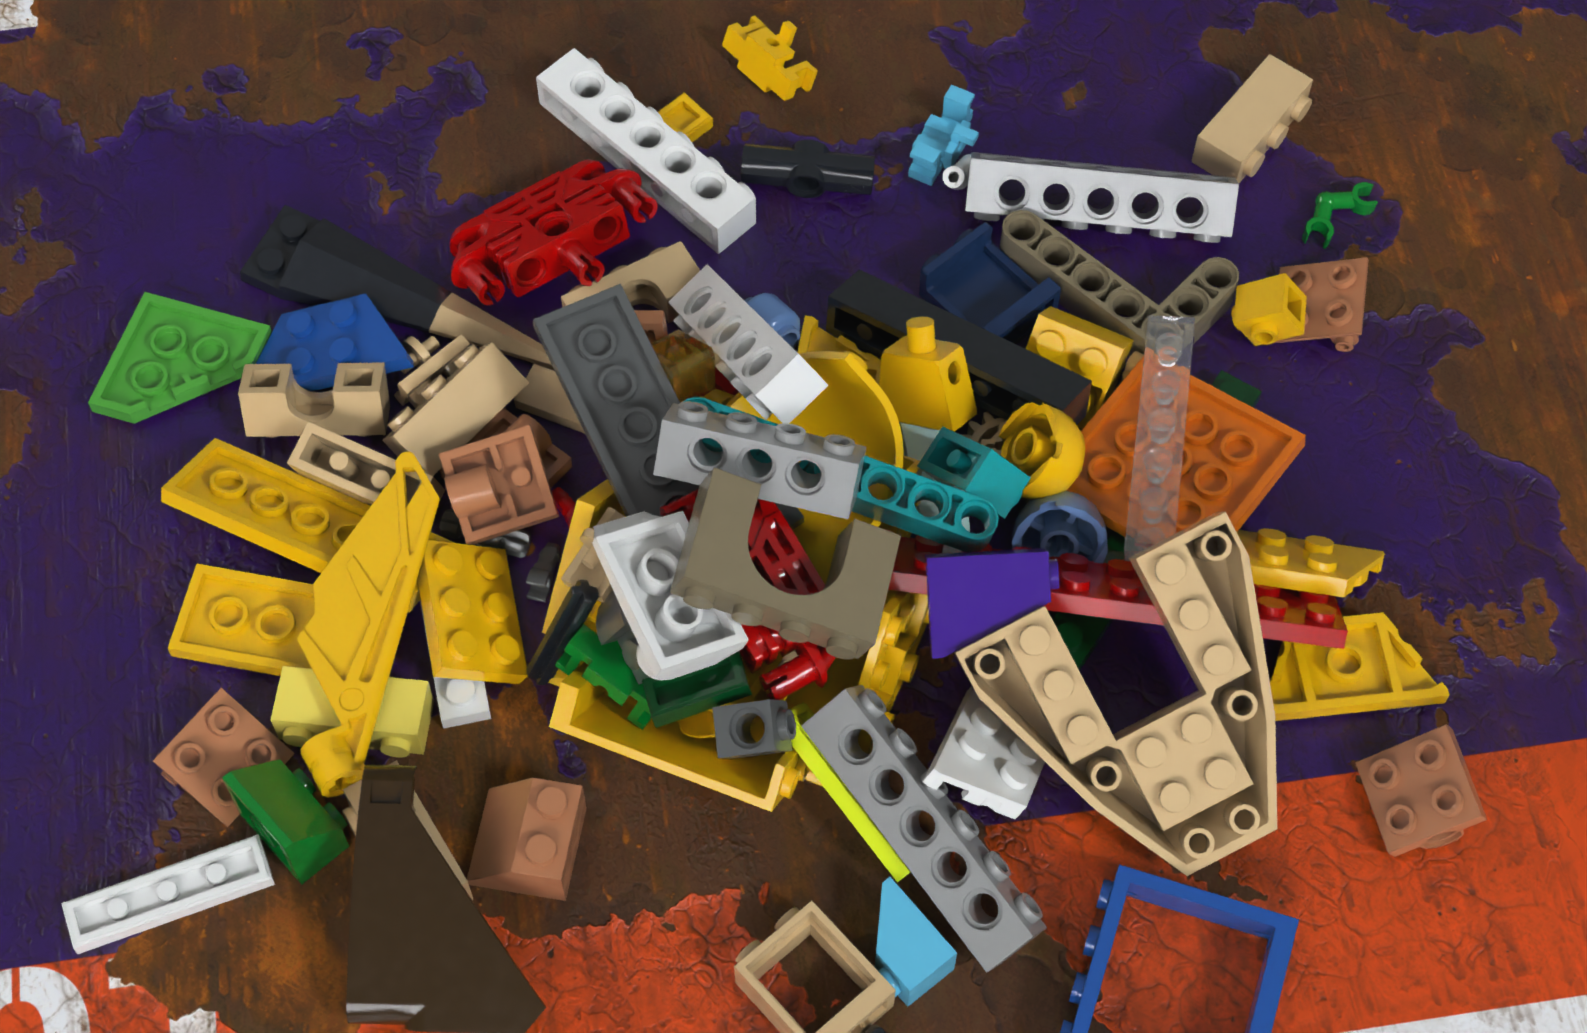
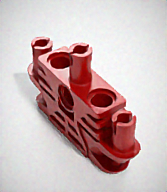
M587 159L578 162L484 210V213L457 227L449 241L450 252L455 257L451 266V281L458 288H469L484 305H493V301L486 293H490L497 302L501 300L505 292L504 284L511 289L516 297H521L569 270L582 285L592 286V281L585 274L588 273L597 283L605 272L603 263L596 259L595 256L630 237L624 209L635 221L644 223L646 219L639 211H642L649 219H652L657 212L658 204L653 197L649 196L641 188L642 181L637 172L619 168L605 173V168L599 161Z
M699 489L668 505L661 506V516L683 511L688 522H690ZM757 499L748 535L749 553L757 571L768 583L786 593L810 595L822 591L825 587L823 580L782 512L774 502ZM741 624L749 641L740 650V655L752 674L761 669L763 661L767 665L775 662L779 652L782 657L793 651L798 655L768 673L759 675V681L764 692L768 689L771 692L767 694L769 699L780 700L813 681L820 688L824 687L828 681L827 671L836 659V657L826 652V648L822 646L818 648L816 644L810 642L796 643L788 641L779 635V631L762 625L747 626Z

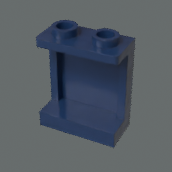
M984 222L974 230L968 229L963 232L952 247L941 255H932L923 264L920 271L919 295L925 301L1017 344L1032 333L1039 313L1050 306L1058 309L1061 287L1050 277L1037 284L992 242L993 228L987 222Z

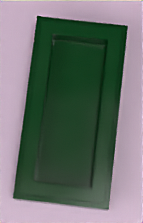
M739 651L715 665L671 680L661 681L651 677L642 680L650 715L656 728L710 710L712 707L721 706L752 695Z

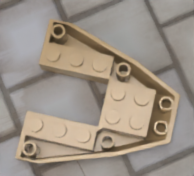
M1216 512L1129 558L1198 690L1117 733L1112 734L1046 606H1042L954 652L982 702L1091 807L1186 876L1278 829L1275 711L1249 555L1226 512Z

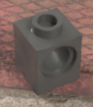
M768 699L712 707L718 758L737 759L792 751L791 740L796 735V722L793 712L788 709L787 701ZM756 716L761 717L765 726L764 734L758 742L752 738L750 733L751 723Z

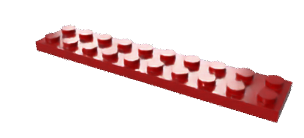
M919 535L915 538L901 537L888 590L927 595L925 555L964 552ZM988 544L984 549L978 552L1000 551L1002 549H994L991 545ZM1015 547V548H1013L1012 550L1032 549V548H1028V547ZM1063 553L1060 557H1049V560L1057 559L1059 589L1051 590V602L1044 605L1047 610L1164 625L1130 561L1112 559L1108 563H1094L1086 557L1075 553ZM1254 584L1262 637L1264 639L1344 649L1348 630L1335 596Z

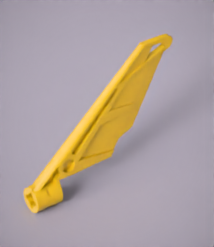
M403 452L395 460L396 473L313 583L315 613L296 638L341 723L339 727L313 736L300 749L301 756L308 770L312 773V777L321 795L327 798L344 794L343 789L362 779L364 763L440 501L439 496L412 452ZM405 472H416L422 483L408 503Z

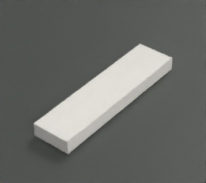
M259 834L61 904L73 949L77 954H81L273 886L275 882Z

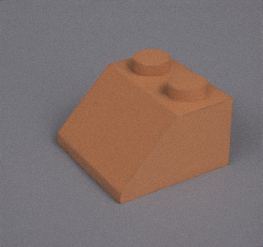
M529 778L489 788L467 876L468 884L566 901L587 809L583 786Z

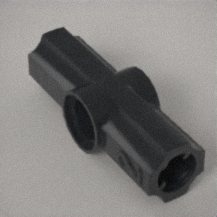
M815 140L798 141L792 145V148L745 143L742 154L741 182L784 186L793 195L801 198H816L821 196L824 191L871 195L875 156L830 152L825 144Z

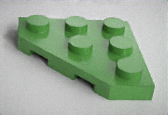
M144 292L88 404L94 413L133 424L241 379L245 364H256L272 333L271 327L263 323Z

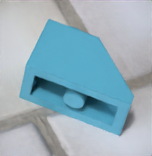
M889 877L882 882L875 968L896 990L895 997L898 995L908 1007L954 970L957 952L894 880Z

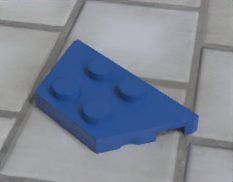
M366 293L281 314L256 364H292L295 381L302 388L311 392L334 386L338 363L384 362L386 374L414 367L413 360Z

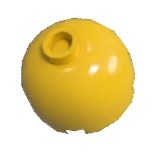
M1033 402L1024 404L1012 413L998 436L1005 440L1001 456L1031 477L1021 496L1027 499L1043 498L1066 491L1077 479L1084 464L1085 442L1080 429L1070 416L1042 403L1043 405Z

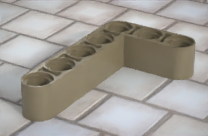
M1018 210L1008 214L1003 220L1000 250L1037 284L1050 277L1061 287L1059 304L1073 315L1133 339L1134 342L1128 356H1131L1135 351L1144 355L1146 352H1149L1173 365L1232 305L1239 280V271L1234 263L1226 258L1214 257L1204 261L1158 305L1036 214L1030 211ZM1122 314V315H1127V316H1129V317L1126 318V317H1121V316H1119V315ZM1154 340L1162 341L1165 344L1156 343Z

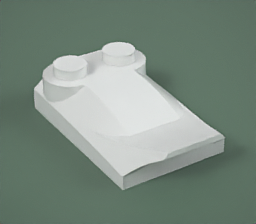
M643 511L593 526V547L639 644L636 650L638 665L645 674L661 681L671 680L715 665L743 649L749 641L742 625L734 621L731 614L714 608L698 609L684 602L683 597L670 593L689 525L683 511L663 517Z

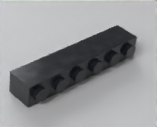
M860 269L828 296L826 331L837 337L840 335L855 343L857 347L881 358L886 348L903 336H907L906 322L909 319L922 316L932 318L934 320L936 340L958 343L964 349L976 406L1005 420H1008L1012 413L1024 404L1031 402L1038 405H1043L1042 403L1063 411L1074 420L1076 425L1086 416L1092 380Z

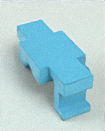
M951 84L944 96L942 117L931 114L924 125L922 133L917 136L912 145L910 158H913V163L909 168L908 177L932 186L942 168L947 169L950 166H954L966 144L973 147L979 137V132L970 129V121L973 116V110L970 107L975 97L974 93Z

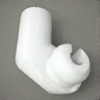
M971 154L964 155L954 166L944 170L943 181L949 188L962 190L967 187Z

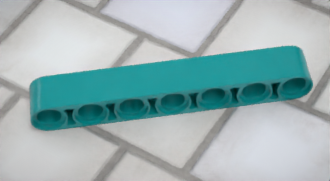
M692 397L685 400L703 404L708 408V411L720 414L745 413L702 397ZM753 416L757 419V422L773 426L778 425L765 419ZM711 438L702 439L704 446L710 451H723L721 445L716 440ZM760 449L750 450L755 460L761 463L772 462L770 456L765 451ZM868 456L864 457L857 498L852 512L963 552H978L988 545L998 526L999 519L997 510L991 502L982 497ZM802 460L799 463L800 467L807 473H820L819 467L811 461ZM877 483L884 484L890 488L893 497L887 500L876 499L871 495L868 487ZM921 500L931 501L938 507L939 514L933 517L923 516L917 511L915 503ZM969 516L976 517L984 524L985 531L979 534L970 533L963 527L961 520Z

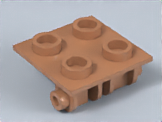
M1368 257L1280 267L1279 274L1286 273L1307 296L1304 334L1279 340L1275 343L1331 338L1338 351L1349 352L1353 350L1354 345L1359 341V335H1362Z
M220 688L156 756L153 762L163 770L161 775L173 786L179 784L222 824L229 827L240 813L222 777L233 770L278 759L286 764L295 753L223 688Z

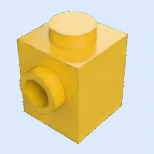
M1286 273L1238 285L1236 287L1235 305L1231 311L1233 324L1255 346L1270 345L1279 340L1303 335L1307 296Z

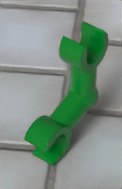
M1361 182L1356 184L1352 191H1324L1319 193L1315 200L1316 206L1313 218L1307 222L1302 234L1304 244L1310 232L1318 231L1325 237L1323 248L1328 247L1334 234V227L1330 222L1333 210L1351 209L1358 215H1369L1374 212L1378 201H1363L1359 198V196H1369L1374 185L1369 182Z

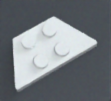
M971 685L954 716L923 783L936 790L943 782L964 789L961 792L962 800L978 806H988L999 814L1016 819L1027 807L1045 761L979 699Z

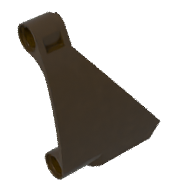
M365 765L358 809L351 892L346 994L348 1023L404 1025L406 1030L419 1032L525 1033L545 1010L546 1005L489 926L415 814L416 809L413 804L414 774L417 766Z

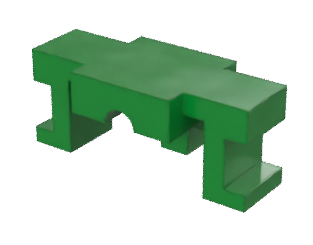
M583 624L564 649V654L556 662L555 666L565 674L570 675L584 661L589 666L582 677L592 685L604 687L608 691V696L621 706L629 696L638 701L627 719L643 730L651 720L643 683L638 684L631 668L626 664L618 641L601 645L598 634Z

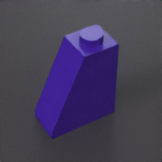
M1045 548L925 555L932 659L944 658L1050 603L1051 590L1059 589L1057 559L1049 560V551Z

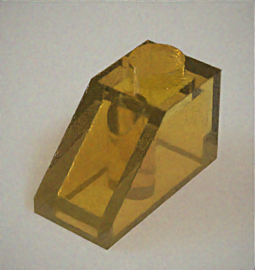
M679 329L651 343L680 403L688 398L703 397L702 394L715 388V354L711 346Z

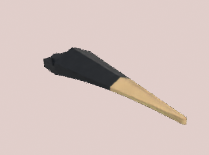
M284 205L240 271L241 280L283 300L314 306L366 293L386 322L455 339L462 334L470 344L479 347L493 342L503 354L554 370L542 344L325 218L321 221L287 205Z

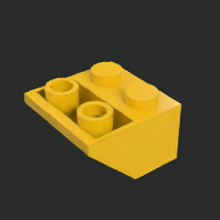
M1050 306L1038 314L1026 349L1092 380L1087 413L1077 425L1078 428L1083 429L1111 396L1118 383L1134 340Z

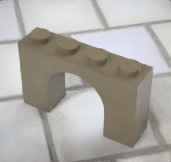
M714 467L699 486L670 593L683 597L684 602L698 609L714 608L729 613L732 619L740 624L747 626L762 625L779 631V635L788 641L796 643L810 642L826 648L828 654L836 658L859 659L876 643L901 535L854 519L838 535L824 589L810 595H795L783 592L772 586L760 575L749 553V529L761 484Z

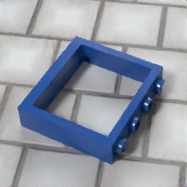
M1120 864L1114 881L1103 880L1096 908L1105 911L1101 927L1090 926L1082 954L1092 957L1087 974L1080 972L1076 974L1069 1002L1078 1004L1074 1022L1063 1020L1060 1033H1088L1126 896L1268 939L1245 1033L1272 1032L1299 919Z

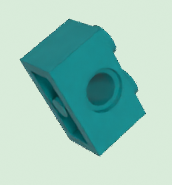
M943 426L917 465L922 471L940 483L988 500L996 508L998 516L1004 519L1011 508L1019 502L1023 489L1031 478L991 448Z

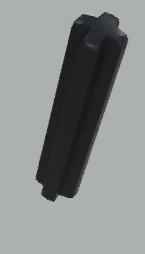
M578 580L575 586L570 588L527 667L528 678L535 679L537 685H546L551 678H554L559 669L555 666L556 662L564 654V649L569 641L583 626L599 597L597 587L590 586L587 580Z

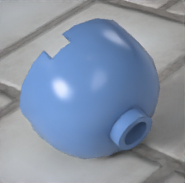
M1066 490L1055 495L1030 499L1020 509L1014 523L1012 549L1015 547L1045 548L1049 551V557H1060L1063 553H1075L1086 557L1094 563L1103 564L1108 553L1106 525L1096 505L1080 494Z

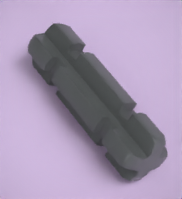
M447 509L440 522L441 534L458 540L461 536L464 537L459 519L453 509ZM520 529L474 545L507 549L506 554L523 558L529 551L532 538L529 531Z

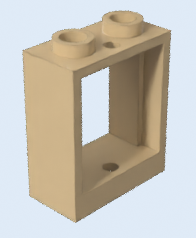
M813 901L809 902L801 910L794 907L787 911L775 924L774 929L776 931L762 943L759 940H754L736 957L737 964L734 966L735 983L780 1033H806V1031L758 979L809 935L819 943L862 990L856 998L815 1033H864L894 1006L896 990Z

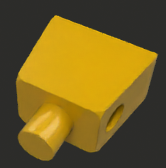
M923 316L911 318L906 322L907 336H903L886 348L881 356L879 386L892 403L899 422L940 430L943 426L955 432L977 415V407L964 349L958 343L936 340L934 320L932 318Z

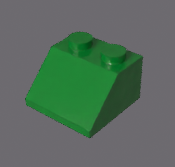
M278 759L233 770L222 777L242 818L256 834H259L263 842L301 885L349 847L343 829L348 825L347 822L330 802L322 807L312 794L317 790L300 768L291 772Z

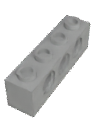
M685 401L679 404L672 403L662 419L653 475L700 485L715 467L761 484L758 499L849 519L857 498L866 446L857 445L853 439L843 435L832 434L822 437L806 433V430L798 425L782 423L773 426L757 422L755 417L746 413L734 412L725 415L708 411V408L703 404ZM711 438L716 440L721 445L723 451H710L704 446L702 439ZM760 449L765 451L770 456L772 462L761 463L755 460L750 450ZM808 460L815 463L819 467L820 473L810 474L805 472L800 467L799 461Z

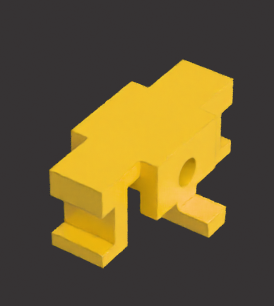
M756 16L750 17L749 23L745 27H742L737 22L728 25L722 46L739 60L737 68L764 92L772 90L784 101L793 98L797 88L801 87L806 92L812 89L818 70L808 61L786 69L783 67L785 61L793 59L795 53L790 48L797 30L793 23L790 21L783 22L777 35L768 29Z

